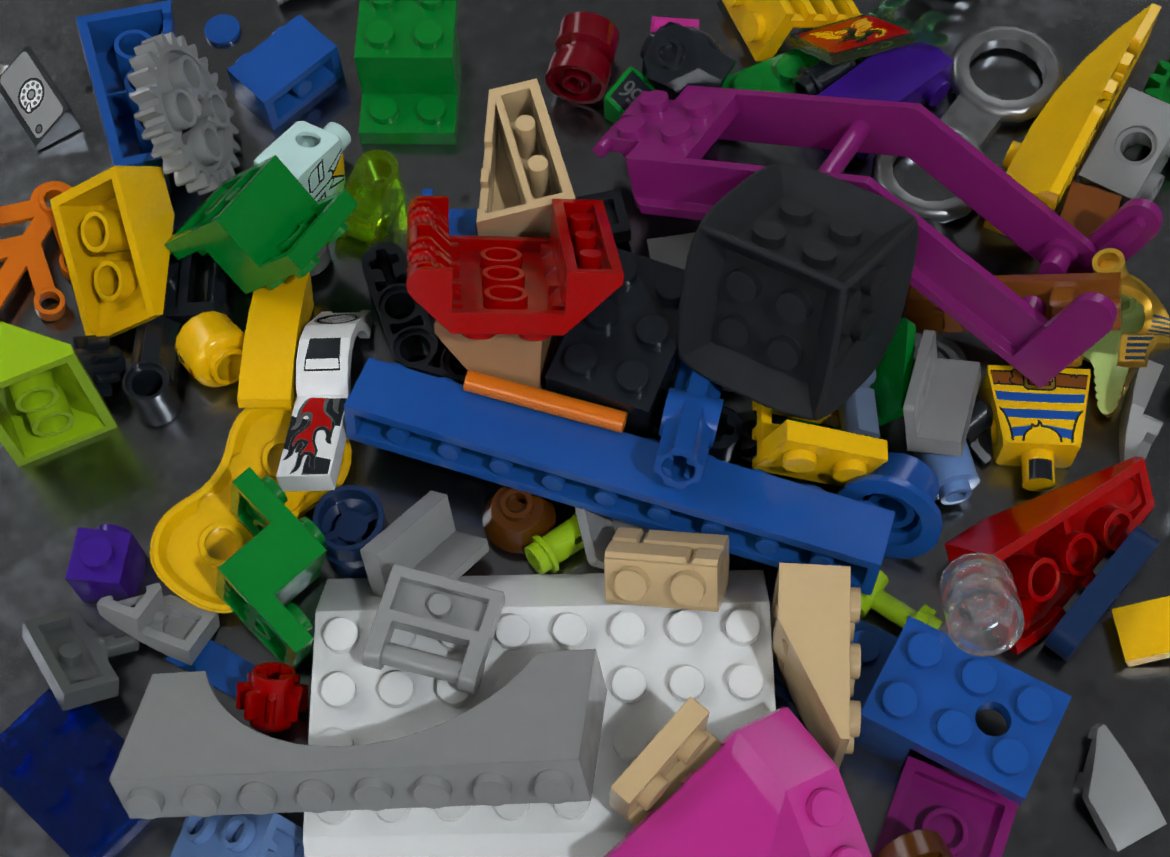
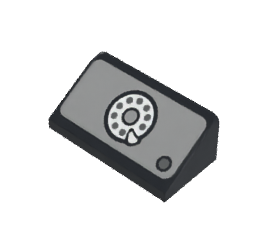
M27 46L0 75V93L37 151L77 131L80 129V126L67 101L31 47Z

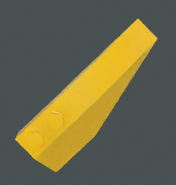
M1152 3L1118 28L1090 53L1055 91L1031 125L1023 142L1020 143L1014 140L1010 145L1001 168L1006 169V173L1055 213L1058 214L1066 199L1072 181H1075L1139 59L1151 35L1161 6ZM985 219L983 227L1007 237Z

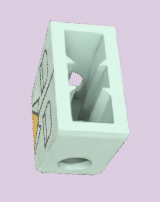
M296 121L254 160V166L276 155L317 202L343 190L346 182L343 151L351 143V136L343 126L335 122L328 123L322 129L305 121Z

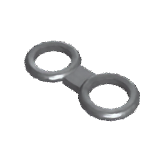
M993 26L974 32L957 45L951 59L954 60L950 75V85L957 98L940 120L984 155L982 149L1000 127L1001 122H1022L1037 117L1052 95L1064 82L1062 62L1053 47L1035 33L1017 27ZM994 48H1010L1026 54L1036 62L1042 72L1043 84L1040 89L1029 97L1020 100H1001L987 95L975 85L970 76L969 65L982 52ZM875 155L872 161L873 179L920 217L929 218L936 223H947L965 217L973 210L957 196L943 201H925L911 196L899 186L893 175V164L898 156Z

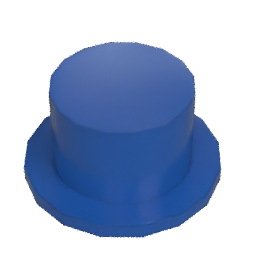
M888 452V461L871 474L850 479L839 489L837 495L854 500L869 501L878 507L896 512L884 557L908 559L922 556L938 543L943 529L941 511L934 503L940 489L939 482L932 469L920 459L905 453Z

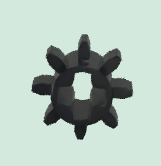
M96 335L73 337L74 351L102 397L112 396L111 384L122 382L126 372V361L123 352L117 346H110L109 336L97 337Z

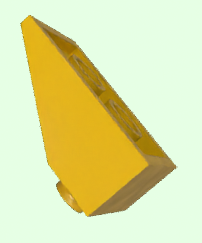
M115 165L50 199L85 335L109 336L112 338L163 315L170 251L164 244L172 237L174 211L162 167Z

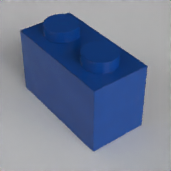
M300 14L286 25L277 28L269 38L249 53L240 56L227 69L236 99L272 131L344 76L337 45Z

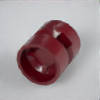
M585 11L572 12L563 18L554 43L555 53L551 55L545 75L546 85L552 93L561 99L577 104H592L604 97L611 75V65L615 60L620 41V32L615 24L606 17Z

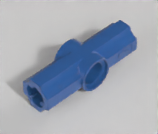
M682 360L678 366L673 388L669 387L658 433L661 436L653 468V471L662 477L665 485L678 489H685L691 483L701 482L709 450L714 444L724 401L720 399L722 386L701 376Z

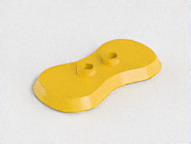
M297 397L294 398L292 408H245L237 416L230 429L222 460L212 477L199 490L169 509L154 529L149 552L154 571L172 592L198 608L223 614L233 612L216 594L217 568L254 537L230 512L232 481L250 467L260 479L267 475L278 484L276 475ZM348 438L345 443L336 487H340L344 483L351 465L352 449ZM331 490L284 491L288 499L284 504L299 520L317 505L323 495Z

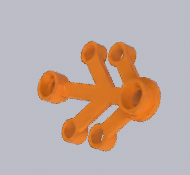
M60 181L45 182L34 189L30 200L0 207V227L31 221L23 235L0 240V262L5 261L0 269V310L25 271L28 270L35 292L34 308L38 317L45 321H56L64 315L66 311L65 297L59 289L55 288L42 245L53 230L61 251L59 257L60 271L66 279L71 280L52 207L46 204L53 197L73 188L70 185ZM48 298H53L59 302V305L52 310H47L40 306L42 301Z

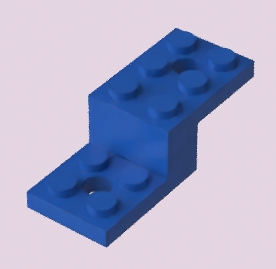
M911 616L908 617L899 637L860 619L859 623H855L854 640L850 643H860L861 670L859 679H855L853 697H850V700L861 702V728L859 737L854 739V744L900 768L910 749L1021 805L1029 792L1072 696ZM773 663L776 703L782 707H788L792 712L800 715ZM984 709L997 711L1006 721L1007 732L1001 736L986 735L976 724V713Z

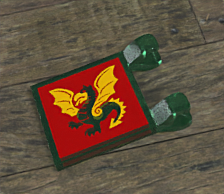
M884 0L873 12L787 35L788 45L832 66L920 41L935 47H941L948 44L949 35L944 33L934 35L933 30L938 22L947 21L948 15L937 11H929L909 27V19L903 17L894 19L896 9L902 5L907 6L908 0Z

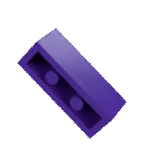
M911 26L907 29L910 31L909 33L899 36L912 42L877 51L817 95L920 103L924 107L927 105L935 106L946 96L950 89L949 79L954 60L917 28ZM821 149L828 156L832 152V150ZM856 152L851 161L856 157L863 159L870 153Z

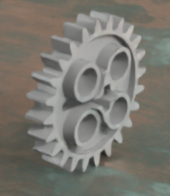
M169 32L141 41L142 45L134 48L136 56L129 59L135 72L127 74V78L136 88V91L129 93V97L138 104L140 110L134 114V118L143 122L146 128L141 136L143 140L151 139L154 145L152 149L153 159L161 156L163 159V172L165 175L174 172L176 186L185 185L187 192L190 194L198 192L199 195H204L215 191L223 181L235 176L236 174L233 169L240 166L234 153L241 151V148L233 139V135L238 134L239 130L230 121V117L234 115V110L229 108L225 102L227 92L226 90H219L217 86V72L210 74L208 71L207 57L198 59L196 45L187 46L183 35L175 37L173 32Z

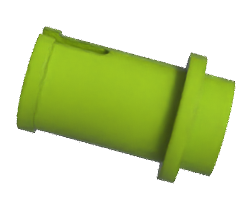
M576 513L542 537L537 534L531 537L532 543L524 548V552L529 563L538 574L543 575L548 571L554 574L559 571V564L584 548Z

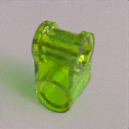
M375 149L367 151L359 157L344 187L359 205L345 220L349 227L343 235L367 242L368 248L386 241L391 224L405 197V188L397 159L386 150ZM387 179L383 183L374 184L377 180Z

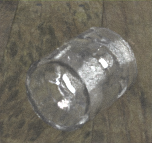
M980 552L964 554L953 560L943 571L939 583L947 631L951 640L967 654L980 657L999 655L1012 648L1020 639L1025 622L1014 577L1006 563L994 555Z

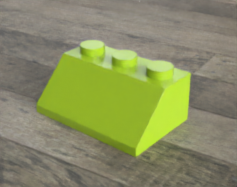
M2 321L0 322V443L18 467L118 427L115 418L71 344Z

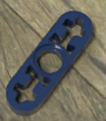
M1137 525L1058 622L1043 644L1065 661H1068L1149 560L1161 541Z

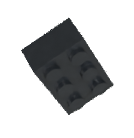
M617 248L624 271L623 285L564 335L545 376L546 388L550 392L628 412L623 432L643 438H650L667 399L669 387H672L678 366L681 363L677 349L676 330L685 270Z

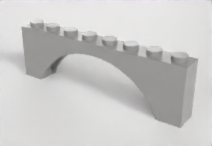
M596 649L537 652L525 668L508 684L480 704L444 723L418 733L372 744L312 746L275 739L239 722L221 705L206 671L152 674L109 781L130 819L187 816L210 817L213 815L240 814L266 815L269 813L292 812L323 813L326 811L345 810L380 811L384 809L423 807L436 809L450 806H501L504 804L528 803L560 804L564 802L591 801L607 688Z

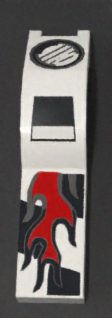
M371 310L351 313L321 312L304 327L299 340L296 358L297 398L276 475L278 484L283 491L335 490L347 439L344 404L351 393L350 371L352 350L357 335L359 339L370 338L374 320Z

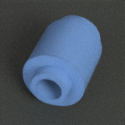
M965 442L962 457L912 451L914 457L927 464L937 476L940 489L936 500H940L942 504L952 505L965 501L972 495V490L980 482L967 442Z

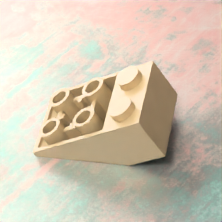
M779 563L771 610L773 663L808 732L839 769L844 754H853L854 739L859 737L861 728V702L850 700V697H853L855 679H859L861 670L860 643H850L854 640L855 623L860 621L861 588L851 587V566Z

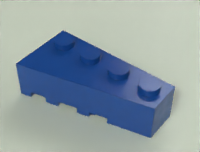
M172 0L76 17L83 53L112 165L162 167L163 170V159L161 156L154 159L152 157L154 145L151 139L143 140L141 136L146 129L143 122L134 118V114L140 110L138 104L129 97V93L136 91V88L127 78V74L135 72L129 59L136 56L134 48L142 45L141 41L169 32H173L175 37H177ZM172 173L164 174L169 194L172 193Z

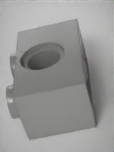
M1129 87L1079 172L1080 183L1095 185L1107 192L1122 196L1119 204L1120 207L1127 201L1135 198L1153 201L1164 182L1165 176L1160 173L1170 157V104ZM1134 145H1145L1151 149L1150 154L1141 161H1130L1124 157L1127 149Z

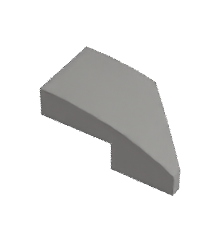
M1149 359L1147 367L1137 368L1124 398L1119 423L1120 462L1135 456L1146 459L1150 447L1163 425L1162 421L1143 414L1163 369V365Z
M160 582L145 586L146 593L120 601L113 600L112 595L101 598L97 602L98 613L105 620L147 646L189 665L193 664L220 627L218 613L198 608L184 599L171 594L163 596Z
M1097 723L1090 727L1088 739L1092 740L1084 770L1083 772H1078L1074 786L1083 789L1082 798L1107 848L1119 852L1167 823L1146 784L1121 745L1105 724Z

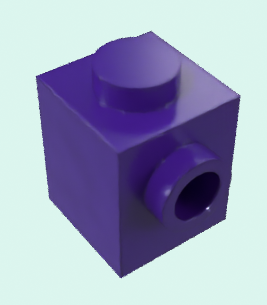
M101 524L98 526V529L78 527L65 580L80 599L86 603L97 604L101 598L112 595L115 601L135 597L140 593L148 557L132 532L124 527L114 524Z

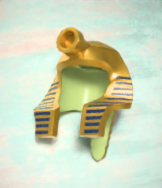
M1106 248L1097 252L1092 259V267L1094 273L1121 272V330H1111L1067 366L1078 367L1082 365V360L1092 364L1095 376L1094 382L1096 384L1095 391L1097 392L1095 396L1098 400L1097 406L1106 417L1112 416L1117 410L1131 368L1147 367L1148 357L1170 349V317L1166 309L1143 281L1128 273L1123 253L1115 248Z

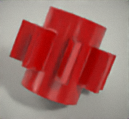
M281 662L260 663L252 669V672L247 673V682H237L236 709L244 710V720H249L250 725L254 729L263 732H281L290 728L292 722L298 721V712L307 711L309 685L300 684V675L295 674V669L288 664Z

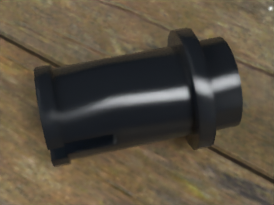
M824 58L810 68L806 66L799 68L797 76L792 79V84L797 94L817 95L857 65L854 58L837 63Z

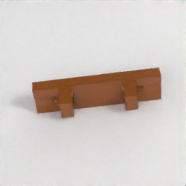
M1121 272L993 275L1021 298L1029 295L1040 298L1046 305L1044 317L1048 320H1051L1080 294L1086 292L1103 294L1112 300L1117 308V319L1111 330H1121ZM909 284L905 301V318L915 323V333L923 332L924 330H934L936 333L969 332Z

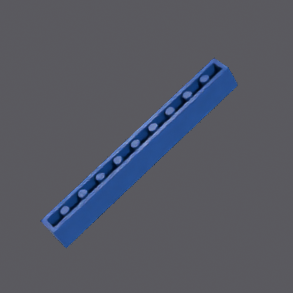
M370 357L344 404L346 437L348 439L647 529L729 535L730 554L778 568L779 563L851 566V587H860L861 593L870 596L883 562L896 513L895 511L878 507L869 501L854 500L824 491L815 485H803L770 475L760 469L738 466L718 460L709 454L701 482L691 483L685 489L665 485L662 477L653 471L660 444L658 439L643 438L626 432L618 433L463 391V385L450 378H438L408 369L399 363H387Z

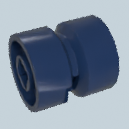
M348 484L336 487L335 490H331L323 495L317 503L312 521L325 537L326 542L322 545L327 550L325 558L332 569L345 578H367L360 549L389 526L382 502L374 492L363 486Z

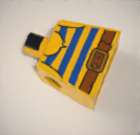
M987 365L979 387V399L987 403L993 411L991 426L993 460L999 465L1021 466L1022 487L1024 489L1035 492L1050 490L1056 485L1055 468H1067L1072 465L1082 443L1091 377L1090 369L1065 368L1043 387L1039 388L1013 366Z

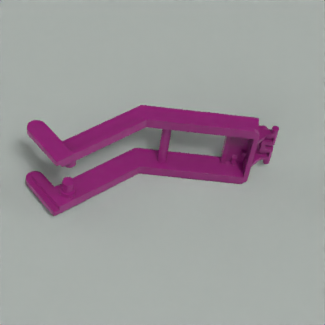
M687 85L675 100H669L667 92L662 90L642 91L620 116V120L616 121L593 147V152L600 158L605 157L609 151L620 152L626 158L635 204L642 214L701 221L711 207L747 177L766 167L762 165L702 160L703 156L717 139L832 150L819 168V172L889 199L906 209L917 219L918 246L910 284L1039 388L1043 387L1111 331L1118 315L1117 308L1112 300L1100 293L1086 292L1080 294L1051 320H1048L1044 317L1046 305L1040 298L1032 295L1023 298L1019 297L870 176L842 174L856 152L909 157L1040 263L1038 268L1039 274L1094 273L1092 259L1097 252L1106 248L1120 250L1126 262L1158 234L1163 224V213L1158 205L1147 199L1135 198L1127 201L1086 238L920 103Z

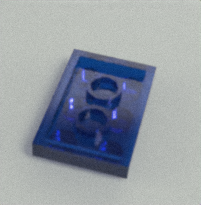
M49 688L0 734V786L70 857H115L152 820L142 818L130 819L109 779L125 740L89 704L63 711L51 688Z

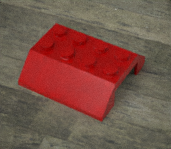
M422 195L413 198L408 204L407 291L419 305L451 334H462L464 337L473 340L490 339L495 334L518 335L520 338L529 341L546 340L550 335L564 336L623 285L624 271L603 200L552 199L550 237L449 235V196Z

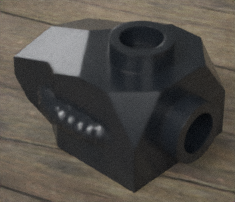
M668 22L657 30L656 33H650L643 43L640 57L643 59L641 74L654 84L655 88L667 92L668 97L672 100H675L687 85L721 88L737 63L734 59L722 54L720 45H718V42L712 35L698 28L683 26L674 22Z

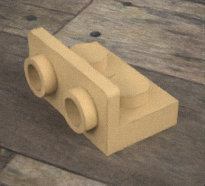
M690 697L610 787L609 806L633 827L652 809L661 807L682 786L680 782L693 769L698 770L722 747L719 744L721 741L706 729L710 712L693 697Z

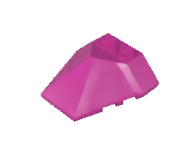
M788 707L779 708L733 730L719 743L722 747L698 770L693 769L680 782L682 786L661 807L652 809L604 856L872 857L837 765Z

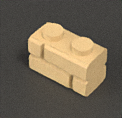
M618 527L613 536V541H610L605 550L606 603L719 612L723 597H725L729 587V535L651 529L646 533L642 529Z

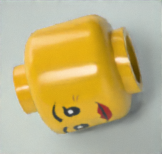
M216 311L202 312L190 318L182 326L176 337L174 349L179 362L200 384L212 388L223 387L239 380L245 333L223 313Z

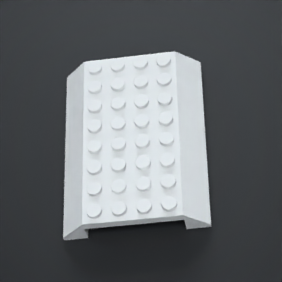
M729 570V587L725 597H723L719 612L606 603L605 573L461 576L458 580L503 591L505 596V603L485 662L483 678L476 695L458 691L457 684L384 665L381 670L364 666L362 663L363 652L381 597L372 594L368 578L327 579L315 612L308 745L353 746L372 744L418 733L444 723L480 704L508 684L525 668L537 652L596 649L607 688L591 801L564 802L560 804L528 803L504 804L501 806H450L436 809L423 807L384 809L380 811L304 812V857H604L634 828L609 806L610 787L690 697H693L710 712L706 729L720 741L725 739L733 730L776 710L770 602L763 570ZM394 629L391 643L459 661L464 660L468 648L399 629Z

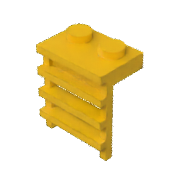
M722 0L756 62L774 57L792 28H822L867 16V14L859 12L853 0Z
M752 401V410L757 411V426L752 429V439L757 440V456L752 459V469H760L768 473L842 487L850 479L871 474L888 461V443L884 439L788 419L781 425L772 423V414L840 428L838 409L829 416L815 421L786 415Z

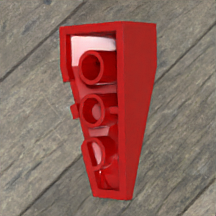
M1135 456L987 517L945 543L957 592L1009 652L1018 655L1052 632L1066 614L1063 607L1078 589L1085 590L1096 577L1093 570L1108 551H1117L1135 527L1139 526L1155 507L1144 457Z

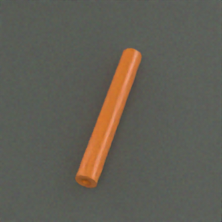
M468 370L464 380L463 391L618 433H623L628 416V412L472 370Z

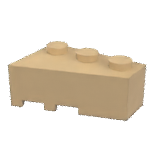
M536 78L489 89L484 136V161L480 178L481 192L476 219L478 236L550 237L552 199L576 198L538 80Z

